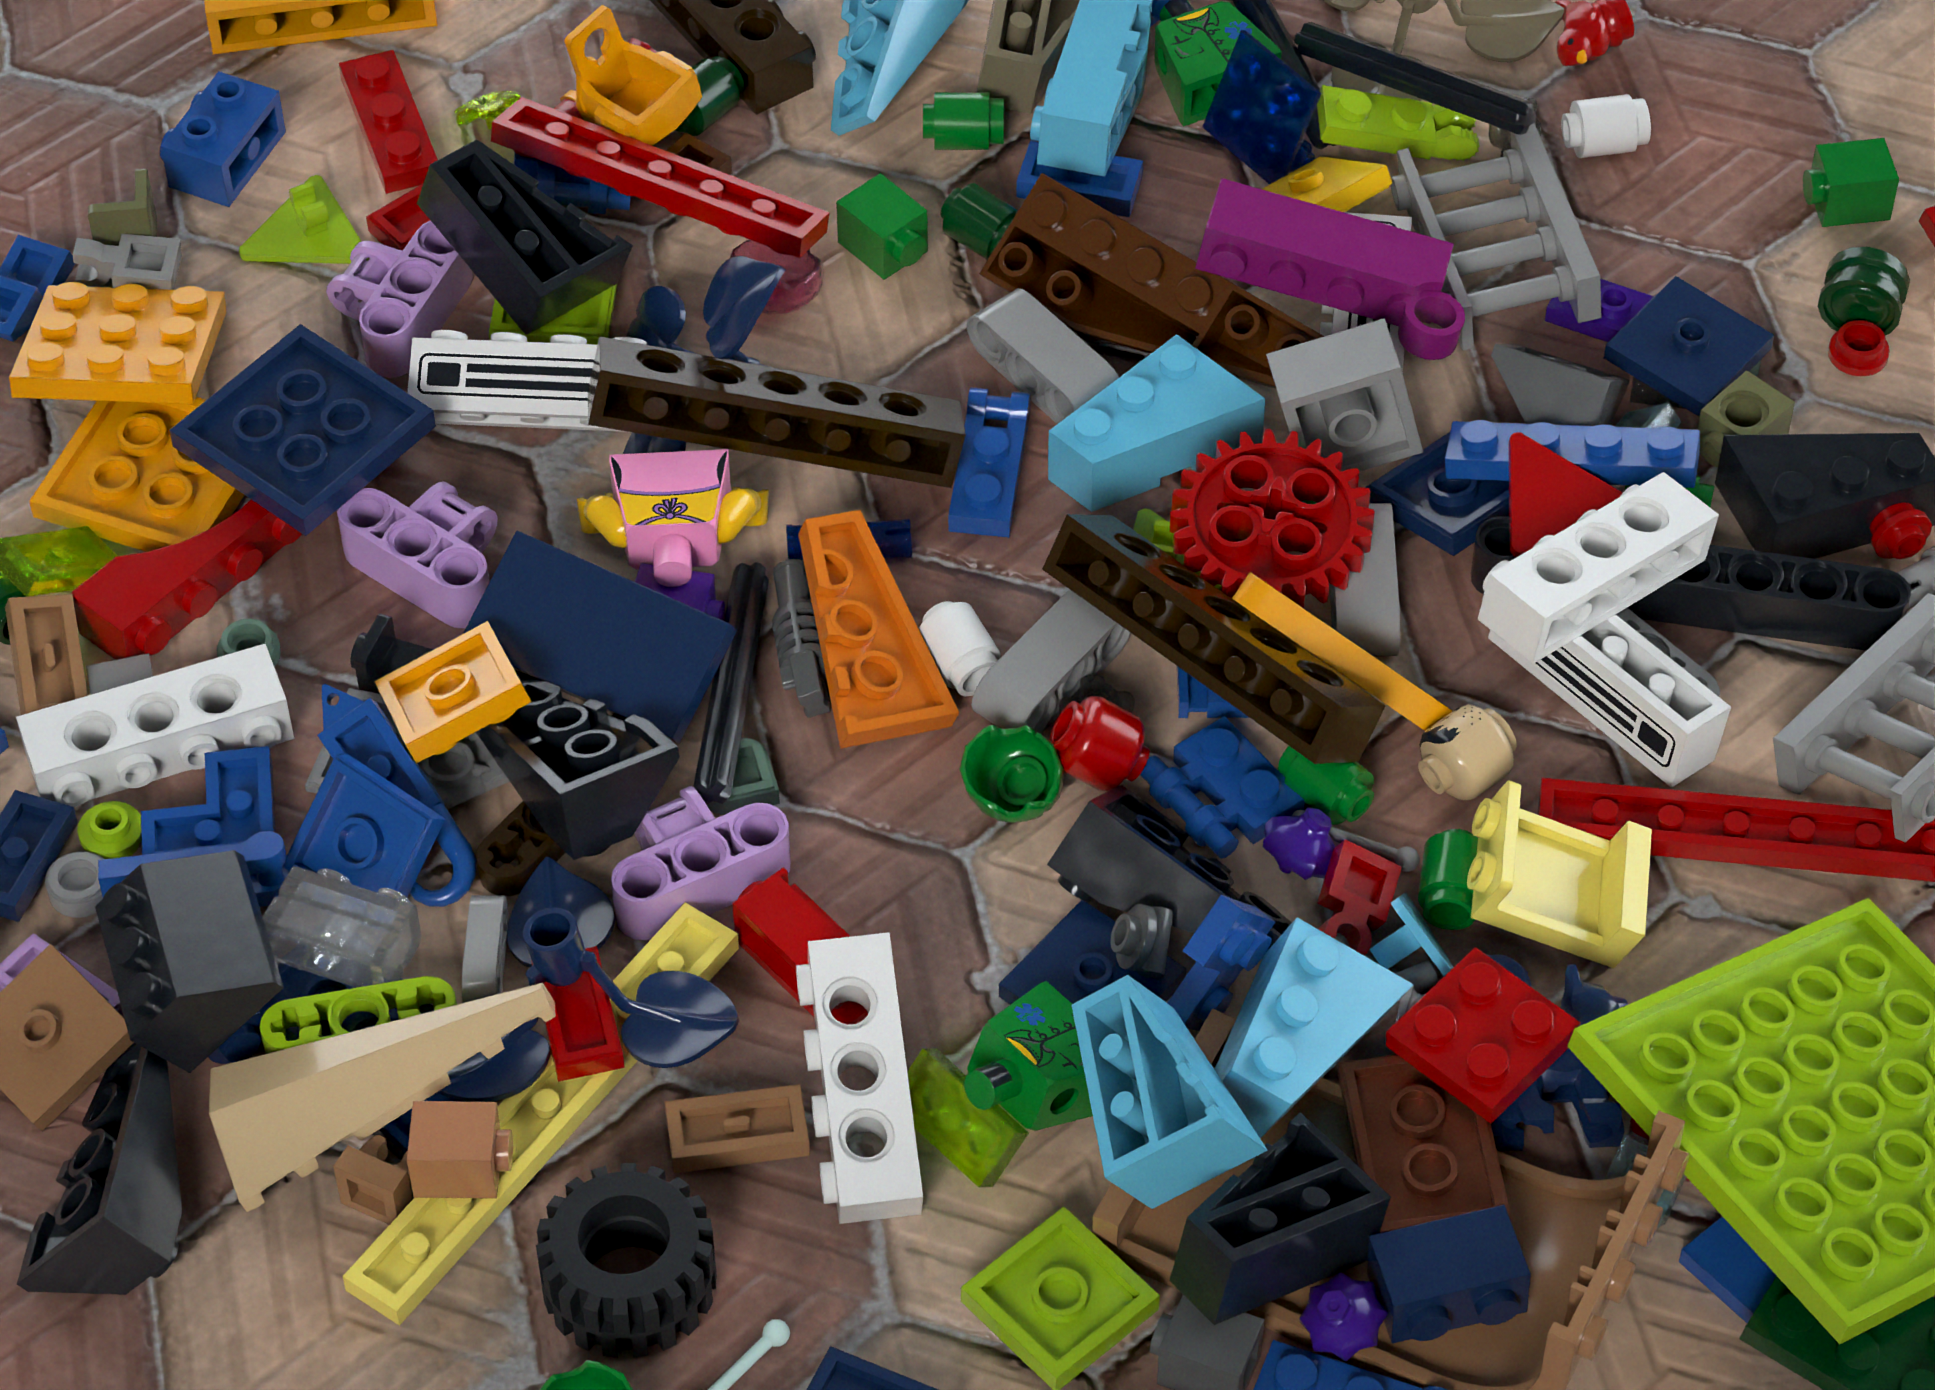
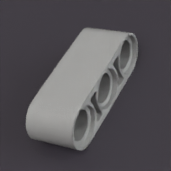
M1015 289L967 319V332L977 352L1018 390L1024 393H1031V401L1056 424L1060 423L1119 378L1114 368L1024 289Z
M1369 503V508L1374 509L1375 513L1371 550L1368 553H1364L1363 569L1360 573L1349 571L1348 588L1342 590L1329 584L1331 623L1334 630L1372 656H1398L1400 646V608L1392 504Z
M1068 590L982 677L972 698V710L1002 729L1020 728L1023 725H1028L1034 729L1035 733L1042 734L1061 714L1063 709L1070 702L1074 701L1119 655L1128 642L1131 633L1076 593Z

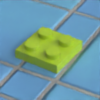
M1064 1206L961 1286V1302L1053 1390L1062 1389L1159 1310L1160 1295Z

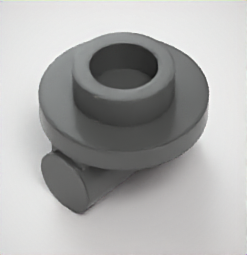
M1136 904L1127 914L1124 913L1118 917L1111 934V948L1116 953L1117 962L1121 968L1136 971L1139 975L1147 978H1164L1173 918L1172 910Z

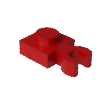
M1344 839L1333 849L1317 904L1333 911V915L1318 929L1334 939L1337 933L1343 935L1347 939L1350 948L1365 956L1372 943L1370 929L1373 931L1377 930L1387 920L1391 907L1390 902L1393 900L1402 866Z

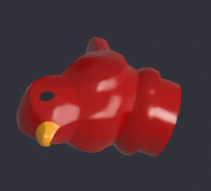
M1570 0L1555 1L1556 4L1564 8L1562 18L1564 29L1557 42V55L1563 66H1578L1587 61L1595 60L1597 57L1604 55L1608 47L1621 46L1623 40L1634 36V22L1626 0H1595L1594 3L1584 0L1575 2Z

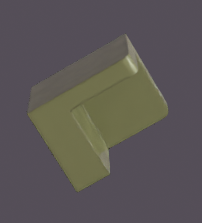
M147 169L135 170V201L100 203L88 206V220L93 240L99 241L104 245L119 246L121 234L157 237V214Z

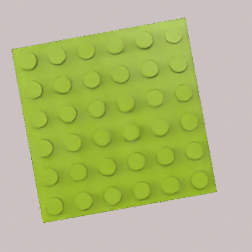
M1869 898L1574 1029L1567 1047L1649 1137L1658 1111L1685 1121L1679 1149L1690 1153L1684 1175L1839 1344L1935 1296V965Z

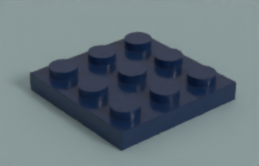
M299 324L169 431L174 448L307 536L435 428L436 424L433 409L302 324Z

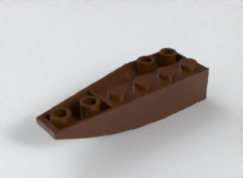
M1041 173L979 273L982 277L1009 293L1017 288L1024 289L1067 327L1077 333L1147 353H1153L1177 334L1236 378L1275 389L1276 386L1266 354L1324 337L1322 334L1227 279L1195 269L1197 262L1043 173Z

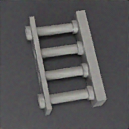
M1535 123L1529 126L1525 134L1517 135L1510 132L1511 149L1504 150L1503 157L1422 176L1418 174L1409 149L1397 151L1399 175L1391 177L1393 183L1391 184L1392 196L1398 211L1407 209L1409 217H1412V225L1416 233L1445 241V236L1525 218L1527 223L1536 222L1537 225L1536 234L1451 254L1441 292L1455 298L1464 309L1465 322L1458 340L1462 351L1474 348L1472 317L1558 297L1560 302L1569 301L1578 323L1601 318L1599 271ZM1507 179L1510 184L1519 183L1521 187L1517 196L1436 215L1429 201L1431 197ZM1540 257L1543 262L1552 261L1554 265L1552 274L1468 294L1460 278L1463 275Z
M1928 593L1773 737L1779 786L1800 795L1820 775L1829 772L1891 800L1894 836L1905 843L1925 823H1930L1935 819V736L1885 714L1897 702H1901L1906 698L1935 710V682L1924 678L1935 667V595ZM1869 735L1915 755L1922 760L1903 777L1846 751L1859 738Z

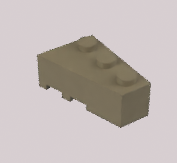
M993 0L977 92H989V98H1004V109L1031 114L1046 93L1049 80L1054 77L1080 0Z

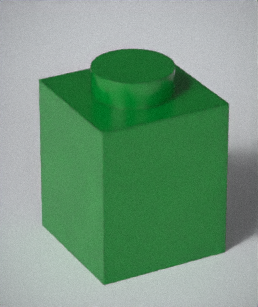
M1885 138L1816 145L1812 167L1805 170L1803 174V192L1807 204L1815 205L1822 227L1891 220L1899 177Z
M879 173L836 201L838 243L883 280L903 267L913 265L923 254L928 252L927 210L883 174Z

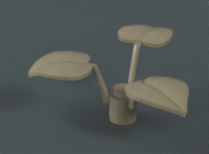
M1370 0L1323 1L1334 8L1352 12L1360 10ZM1374 0V1L1377 2V3H1383L1385 0ZM1397 0L1402 6L1394 43L1390 51L1401 54L1412 14L1428 11L1439 0ZM1444 0L1454 23L1458 26H1467L1465 41L1469 48L1476 54L1496 62H1515L1531 55L1559 24L1564 13V8L1551 0H1461L1460 8L1456 0ZM1368 42V43H1370V44H1373V45L1379 46V47H1381V48L1387 49L1385 46H1383V45H1381V44H1379V43H1376V42ZM1406 56V57H1409V58H1411V59H1414V60H1417V61L1422 62L1421 60H1419V59H1417V58H1414V57H1411V56ZM1332 67V87L1355 89L1362 92L1410 98L1418 101L1422 100L1345 70Z

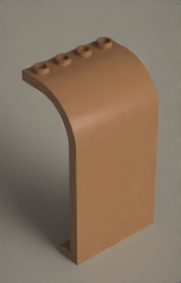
M1212 1009L1198 1032L1195 1041L1215 1070L1237 1018ZM1321 1078L1261 1138L1264 1145L1266 1143L1270 1145L1275 1144L1286 1133L1289 1122L1301 1112L1355 1163L1340 1085ZM1658 1111L1653 1121L1646 1157L1637 1154L1632 1171L1629 1170L1627 1175L1614 1179L1587 1180L1563 1176L1497 1151L1511 1213L1512 1226L1531 1273L1527 1312L1517 1314L1512 1319L1497 1325L1478 1323L1448 1330L1444 1335L1429 1341L1410 1339L1393 1344L1383 1321L1379 1327L1377 1346L1361 1349L1347 1361L1331 1352L1322 1353L1352 1366L1422 1389L1428 1386H1437L1447 1390H1566L1581 1358L1592 1361L1601 1345L1608 1325V1320L1602 1318V1315L1609 1300L1620 1304L1627 1292L1636 1267V1263L1629 1261L1636 1245L1647 1248L1653 1239L1663 1212V1208L1656 1205L1663 1190L1674 1193L1682 1179L1690 1153L1679 1149L1685 1121ZM1254 1158L1153 1209L1111 1183L1093 1214L1092 1233L1133 1271L1177 1289L1169 1280L1187 1217L1233 1174L1239 1177L1253 1164ZM1368 1261L1342 1271V1273L1354 1280L1369 1281L1367 1275ZM1335 1275L1245 1313L1265 1319L1264 1328L1313 1348L1310 1333L1300 1323L1299 1318L1308 1304L1310 1287L1326 1283Z

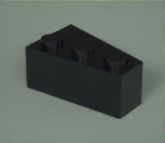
M476 139L430 164L417 205L523 333L528 335L616 285L633 245L618 235L612 240L584 221L585 212L571 203L565 208L537 189L539 181Z
M1920 433L1724 435L1715 485L1754 551L1816 559L1871 543L1873 536L1870 532V525L1873 519L1885 508L1903 502L1910 503L1915 509L1925 512L1932 526H1935V457Z
M1301 1112L1289 1122L1286 1133L1275 1144H1265L1268 1151L1256 1156L1253 1164L1239 1177L1233 1174L1186 1219L1169 1281L1214 1325L1368 1261L1369 1236L1379 1234L1391 1196Z

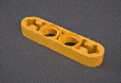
M1250 572L1232 597L1243 607L1424 731L1452 712L1447 706Z

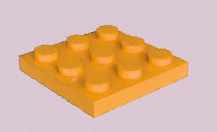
M66 282L57 286L48 285L10 373L12 398L194 404L226 315L225 291H205L196 286H185L176 290L146 289L138 284H125L116 288L87 287L79 282Z
M196 397L194 404L96 401L29 500L34 518L149 552L183 542L213 528L233 514L244 494L172 445L169 430L205 402L206 399Z

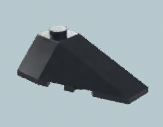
M1122 784L1088 802L1047 863L1049 867L1060 874L1058 878L1060 885L1081 900L1090 902L1093 898L1101 904L1126 912L1136 904L1167 908L1173 911L1171 926L1191 933L1196 932L1221 895L1252 905L1275 921V924L1267 934L1272 939L1269 949L1292 923L1264 898L1248 891L1243 892L1242 895L1238 894L1231 888L1234 881L1230 876L1232 871L1217 858L1210 857L1208 859L1202 855L1190 853L1182 846L1189 835L1176 823Z
M133 1043L106 1069L82 1121V1126L90 1131L91 1134L81 1143L72 1159L63 1162L55 1180L66 1187L54 1215L48 1212L40 1214L33 1227L17 1281V1285L27 1292L126 1295L150 1276L158 1278L164 1274L178 1253L179 1245L175 1242L182 1214L168 1062L136 1043Z

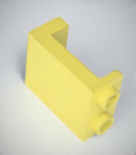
M1508 780L1492 799L1485 798L1480 803L1473 819L1472 834L1478 837L1477 854L1470 866L1467 877V887L1473 890L1471 918L1615 968L1645 937L1652 829L1627 821L1610 841L1521 809V784Z

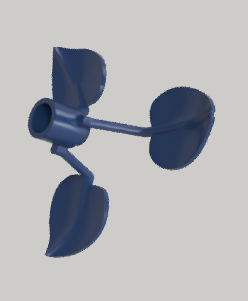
M745 256L731 257L719 267L711 281L703 307L704 320L710 326L706 333V340L709 342L710 350L714 357L722 360L729 359L768 366L761 364L757 359L747 357L739 349L752 331L780 278L786 271L785 268ZM654 286L647 289L638 302L636 309L637 317L631 322L626 337L644 340L650 346L694 353L674 343L686 319V310L681 297L674 290L663 286ZM631 433L623 454L685 451L686 442Z
M544 858L522 888L511 912L507 929V942L514 958L522 965L530 967L526 971L529 986L544 982L554 986H567L576 982L581 977L583 971L589 972L621 1011L630 1014L621 1029V1036L626 1050L634 1059L656 1068H672L690 1063L709 1052L736 1030L739 1017L730 998L709 981L691 973L663 971L651 974L640 983L636 1001L627 998L598 964L595 954L585 949L597 946L599 950L607 942L614 930L616 918L610 899L596 885L572 874L552 858ZM539 1017L525 1022L503 1036L501 1039L505 1049L490 1059L486 1058L481 1052H478L447 1072L451 1084L437 1093L465 1102H492L514 1096L531 1086L545 1070L551 1055L547 1039L531 1030L537 1024Z

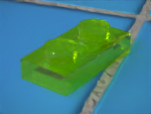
M88 526L0 538V571L26 597L75 590L113 558L117 557Z
M922 1048L907 1071L914 1128L979 1188L993 1187L1029 1132L999 1105L987 1110L976 1108L969 1101L965 1092L964 1082L966 1075L937 1048Z

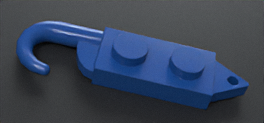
M323 684V731L317 736L331 757L334 759L336 754H349L446 819L435 841L438 842L453 865L452 878L445 887L433 891L424 889L415 881L409 894L416 901L429 907H445L459 901L470 890L476 877L477 861L471 844L446 809L445 803L418 763H415L406 745L377 702L372 698L362 701L334 687ZM335 696H339L338 703L331 705V700Z

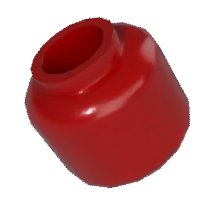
M1099 696L1087 697L1080 703L1076 701L1070 702L1057 718L1049 740L1058 751L1065 773L1100 791H1109L1119 786L1125 779L1130 782L1136 780L1143 771L1150 754V749L1144 745L1145 727L1142 720L1135 714Z

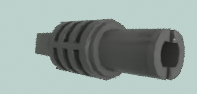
M800 559L785 560L778 563L772 571L779 607L773 616L772 626L782 686L785 691L793 688L796 689L797 698L800 704L804 706L805 715L807 718H811L831 711L828 684L804 561Z

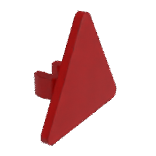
M1513 433L1508 441L1510 552L1516 557L1532 549L1544 536L1558 534L1575 524L1587 511L1592 509L1597 511L1618 499L1622 492L1523 433Z

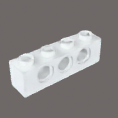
M1664 472L1640 486L1637 484L1632 485L1613 502L1597 511L1595 509L1587 511L1570 527L1554 536H1544L1532 549L1510 562L1504 560L1494 566L1483 583V590L1485 592L1478 620L1529 662L1534 664L1705 561L1719 514Z
M266 644L16 717L39 796L73 807L82 805L88 800L128 788H139L152 781L185 771L205 768L204 753L264 746L271 748L275 744L294 739L287 699Z
M890 933L808 941V964L796 965V978L800 1006L813 1005L816 1029L803 1031L808 1071L821 1070L824 1094L811 1096L815 1136H829L832 1160L819 1163L824 1204L837 1203L839 1224L921 1215L923 1191ZM853 1001L862 1005L868 1012V1015L857 1024L847 1025L837 1021L832 1016L831 1011L839 1003ZM861 1066L869 1069L877 1080L871 1087L855 1091L845 1087L839 1080V1076L850 1067ZM871 1132L882 1139L885 1147L879 1154L873 1157H860L848 1148L847 1142L857 1133Z

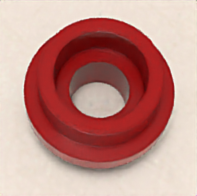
M1862 320L1850 321L1844 324L1832 336L1828 348L1829 359L1837 369L1846 374L1860 377L1880 372L1886 366L1890 353L1884 332L1877 325Z
M1903 502L1891 505L1882 510L1871 522L1870 532L1873 535L1871 545L1876 554L1884 559H1906L1912 557L1926 544V539L1932 530V523L1925 512L1915 509L1910 503Z

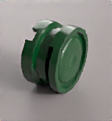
M1867 246L1851 247L1837 253L1829 262L1824 281L1825 286L1821 289L1817 307L1821 318L1835 331H1839L1844 324L1850 321L1862 320L1877 325L1884 332L1885 336L1890 334L1899 325L1903 309L1902 304L1905 302L1908 293L1910 278L1907 268L1893 255Z

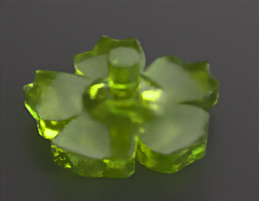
M505 90L488 93L469 100L454 111L458 126L462 124L468 125L473 120L480 118L485 119L488 130H491L492 121L502 114L506 107H510L519 100L521 95L515 91Z

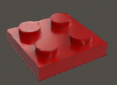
M1475 947L1386 1031V1047L1491 1124L1568 1049L1567 1045L1575 1028L1581 1026V1022Z

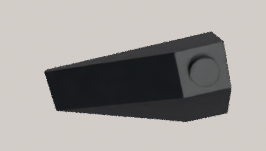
M515 670L531 703L517 709L505 721L490 724L476 731V734L545 833L573 860L601 854L611 845L632 837L679 760L678 746L647 719L634 714L624 721L608 715L606 704L589 699L580 705L563 698L559 686Z

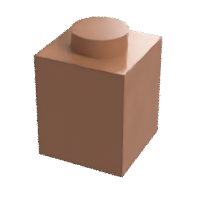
M413 1101L407 1153L413 1197L497 1199L499 1171H511L513 1159L512 1130L500 1128L497 1102Z

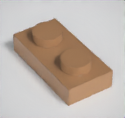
M73 595L9 598L5 611L20 714L24 715L88 696Z
M800 1084L665 1101L674 1173L810 1156L809 1137Z

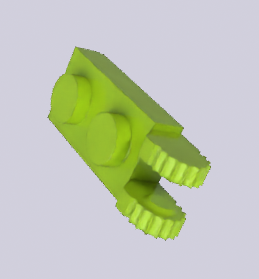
M1322 85L1317 96L1320 139L1323 143L1397 154L1398 150L1408 148L1412 157L1428 160L1434 157L1464 161L1465 159L1470 160V157L1476 156L1475 153L1479 152V138L1477 133H1473L1472 127H1475L1476 119L1442 106H1432L1430 102L1410 98H1399Z

